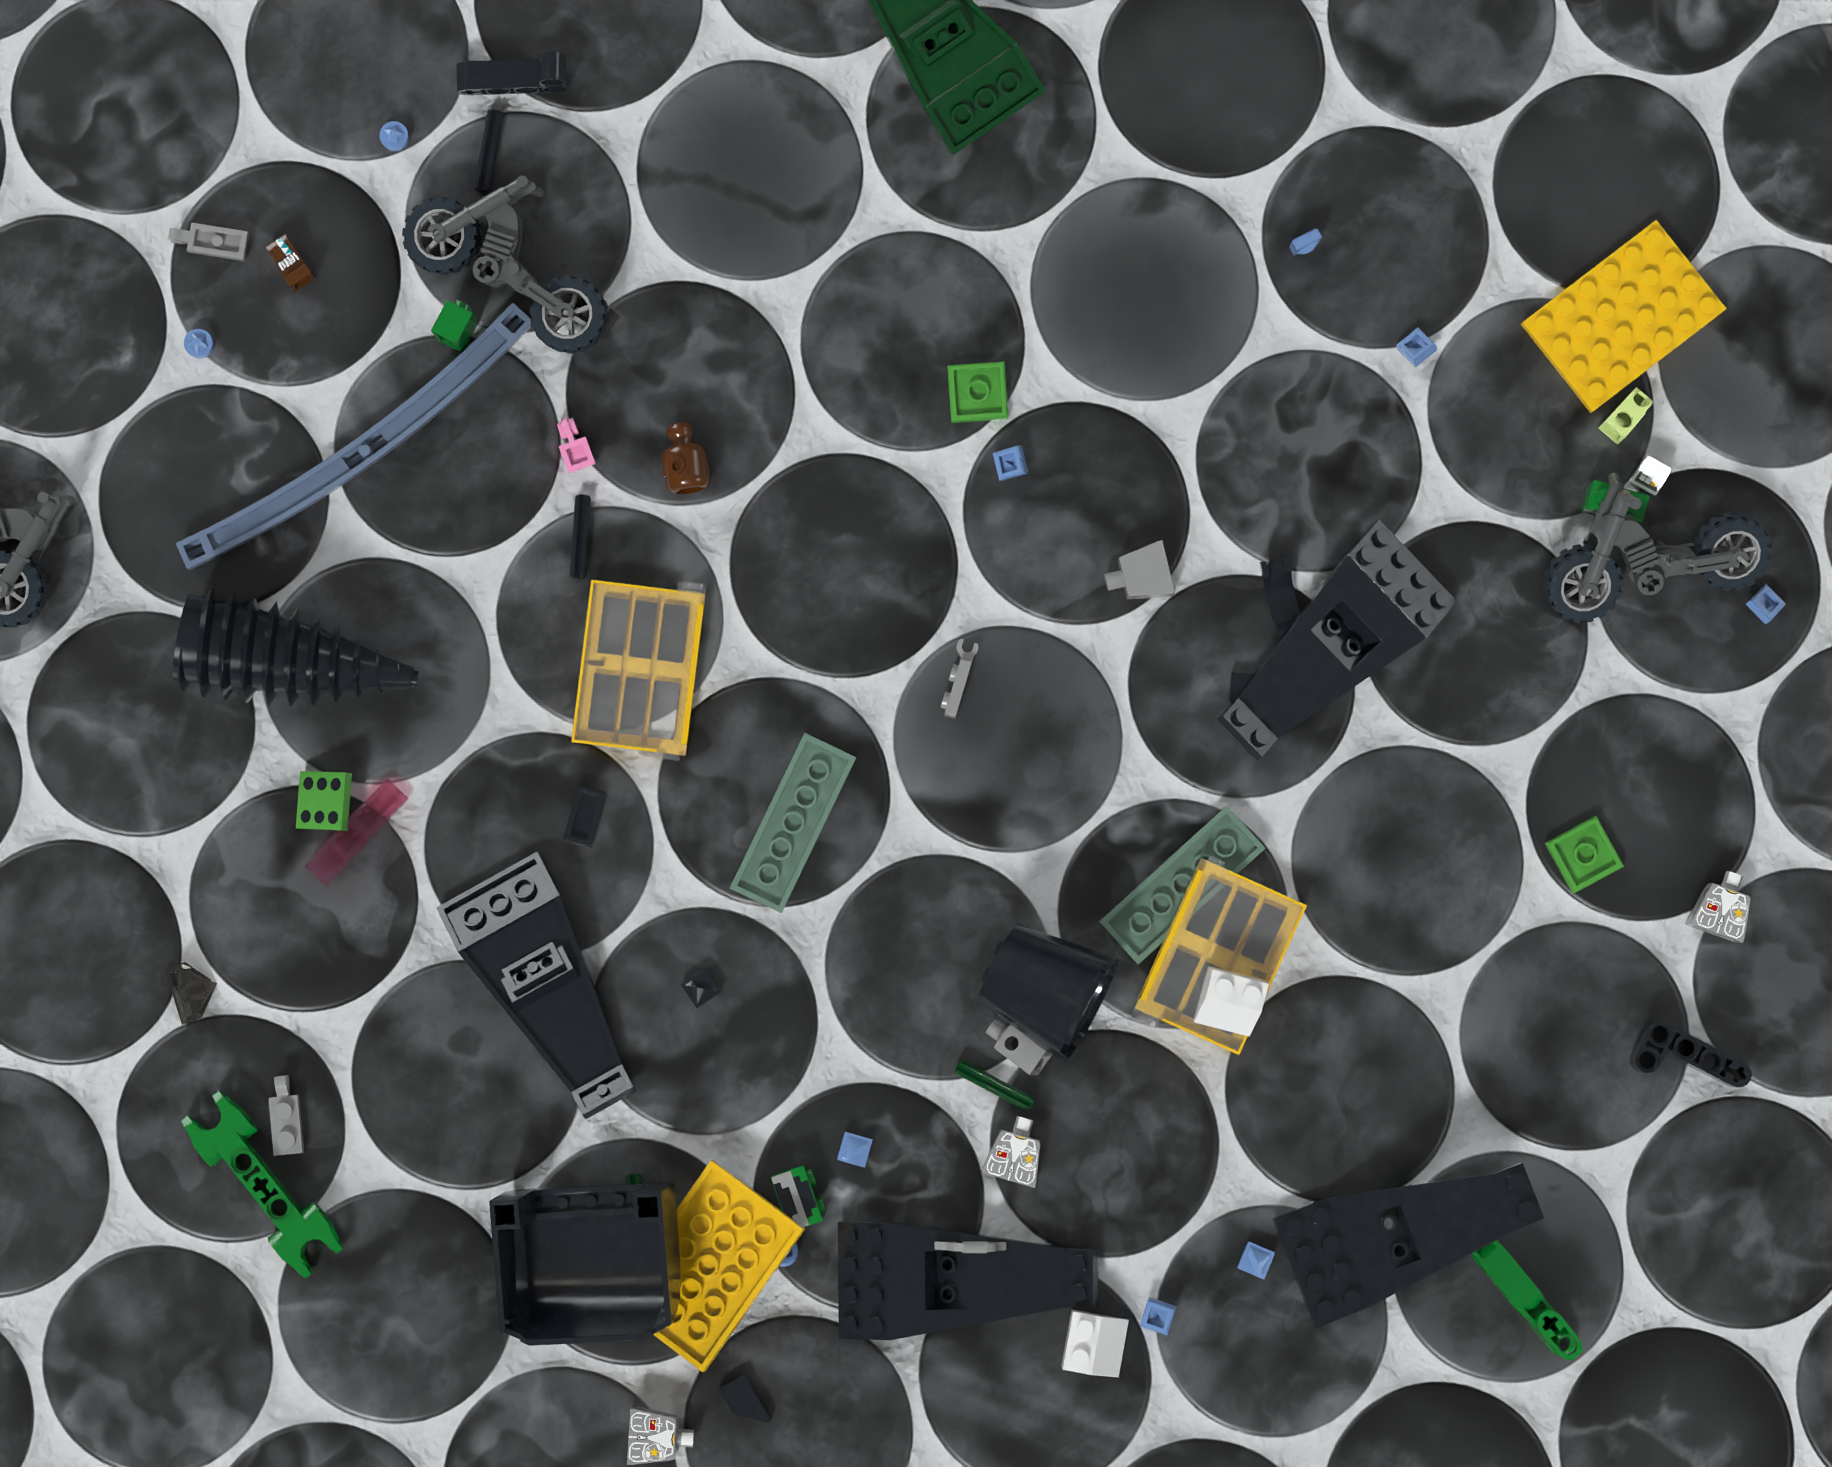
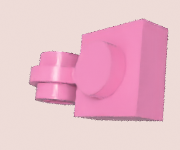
M562 418V422L557 423V427L562 439L568 438L569 443L559 446L568 473L570 474L595 465L596 462L587 438L582 437L577 440L574 438V435L579 434L574 419Z

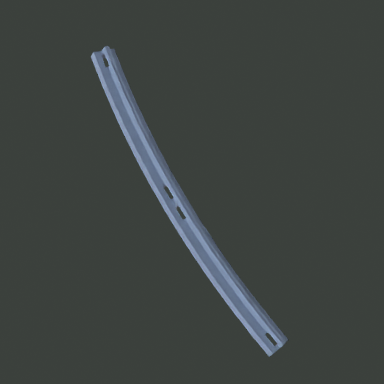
M512 303L471 345L437 376L357 439L265 498L177 542L176 546L186 568L191 570L256 538L318 502L372 466L431 421L485 374L532 327L531 319ZM515 315H517L518 318L508 328H506L505 326L510 322V320ZM382 434L383 437L369 447L368 443ZM359 451V455L345 463L347 458ZM198 544L202 545L201 547L187 553V549H190Z

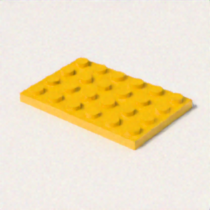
M1655 220L1528 317L1521 325L1588 411L1592 413L1724 312L1726 307L1658 221Z
M714 1160L709 1162L676 1209L680 1252V1300L673 1324L654 1334V1336L701 1372H706L805 1230L804 1227Z

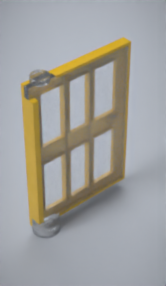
M591 580L571 742L663 753L662 759L679 761L680 755L686 756L706 585L679 581L677 590Z
M1210 855L1208 860L1201 858L1134 1005L1131 1017L1155 1028L1158 1027L1160 1020L1240 1055L1248 1036L1193 1022L1207 968L1211 966L1264 980L1269 984V990L1307 905L1223 868L1226 862Z

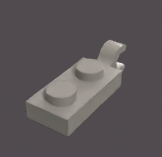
M191 223L190 231L170 228L168 239L171 240V243L187 244L188 253L245 261L249 232Z
M960 639L956 647L961 660L959 665L953 664L949 681L954 682L951 693L945 691L940 707L946 709L944 716L953 719L956 718L973 658L978 652L977 643H974L971 652L963 651L964 639Z
M289 1075L274 1077L277 1097L268 1098L273 1155L303 1153L304 1144L299 1094L290 1095Z

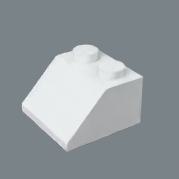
M1208 966L1193 1022L1250 1037L1262 1012L1269 984L1261 979Z
M1071 1309L1061 1365L1062 1369L1089 1375L1119 1378L1129 1320Z

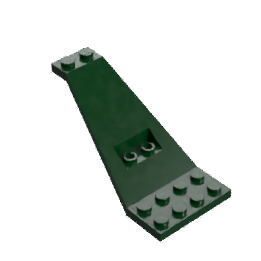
M868 0L922 108L952 155L1046 92L1019 44L972 0ZM951 23L956 24V29L953 32L948 30ZM928 39L933 41L930 48L925 47V42Z

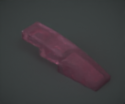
M387 779L349 816L348 831H337L326 842V845L306 864L305 868L327 887L407 802L408 797Z

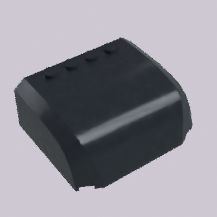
M674 1182L519 1189L506 1191L489 1201L500 1333L513 1336L529 1346L642 1341L673 1324L678 1310L681 1288Z

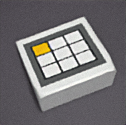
M1647 455L1642 459L1630 483L1656 496L1672 468Z

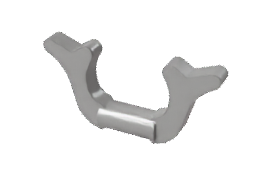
M934 1241V1250L987 1253L1006 1250V1242L962 1241V1243Z

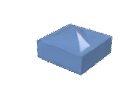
M1313 229L1293 239L1289 248L1294 256L1297 254H1307L1316 247L1322 236L1318 229Z
M1419 328L1415 329L1396 345L1397 350L1414 367H1417L1437 351L1436 344Z
M1018 445L993 453L999 481L1028 474L1022 446Z
M1767 584L1763 585L1746 603L1765 625L1786 605Z
M845 1132L837 1160L865 1168L873 1139Z
M1247 1241L1237 1268L1264 1279L1275 1252Z
M1149 1297L1140 1326L1168 1335L1177 1306Z

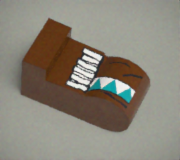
M285 233L265 245L287 284L294 292L316 279Z

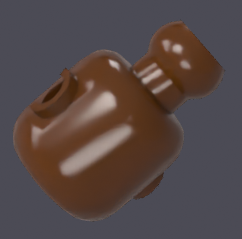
M689 422L669 425L666 433L668 439L671 440L672 446L666 448L661 453L663 466L661 473L665 477L668 490L674 494H691L706 489L711 481L706 449L699 443H692L694 430Z

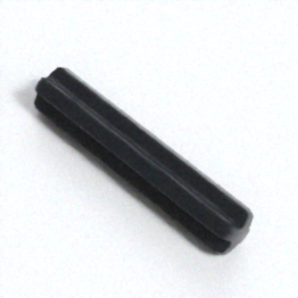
M488 109L474 183L475 191L480 193H488L491 186L503 118L502 111Z
M584 494L575 496L570 577L573 579H584L586 577L591 498L589 495Z

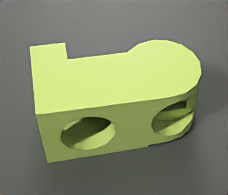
M1636 387L1598 429L1618 445L1642 419L1654 401Z

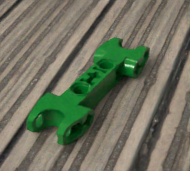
M218 1091L213 1095L214 1101L221 1112V1120L216 1128L211 1130L205 1129L191 1116H186L181 1122L192 1141L193 1147L209 1166H215L222 1159L226 1161L264 1212L277 1226L278 1230L268 1237L270 1245L283 1261L288 1263L306 1279L314 1273L305 1257V1247L309 1241L313 1239L321 1240L336 1254L345 1247L332 1221L316 1202L313 1201L305 1209H301L247 1140L258 1131L253 1120L244 1109L235 1104L222 1091ZM243 1153L248 1154L252 1160V1164L247 1170L242 1169L238 1161ZM258 1179H267L266 1188L270 1193L277 1190L278 1194L270 1197L267 1201L265 1198L270 1196L266 1189H258L257 1186L260 1184ZM278 1199L284 1200L287 1204L288 1209L284 1215H279L274 1209V1204Z
M1498 1240L1470 1254L1515 1310L1526 1319L1531 1329L1551 1352L1569 1361L1574 1360L1583 1352L1579 1337L1562 1316L1551 1307L1542 1292ZM1545 1316H1547L1545 1320L1549 1324V1326L1547 1327L1543 1326L1545 1324V1321L1543 1320ZM1567 1337L1568 1346L1566 1349L1560 1350L1559 1343L1561 1339Z

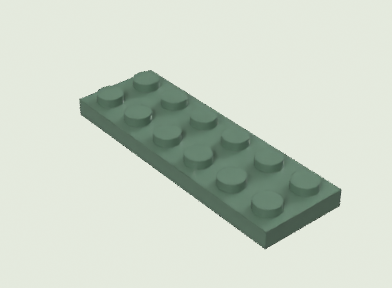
M804 733L730 889L775 911L783 912L856 757Z
M1226 806L1101 919L1099 923L1138 965L1164 941L1201 858L1238 874L1265 847L1230 808ZM1209 877L1192 915L1226 884Z

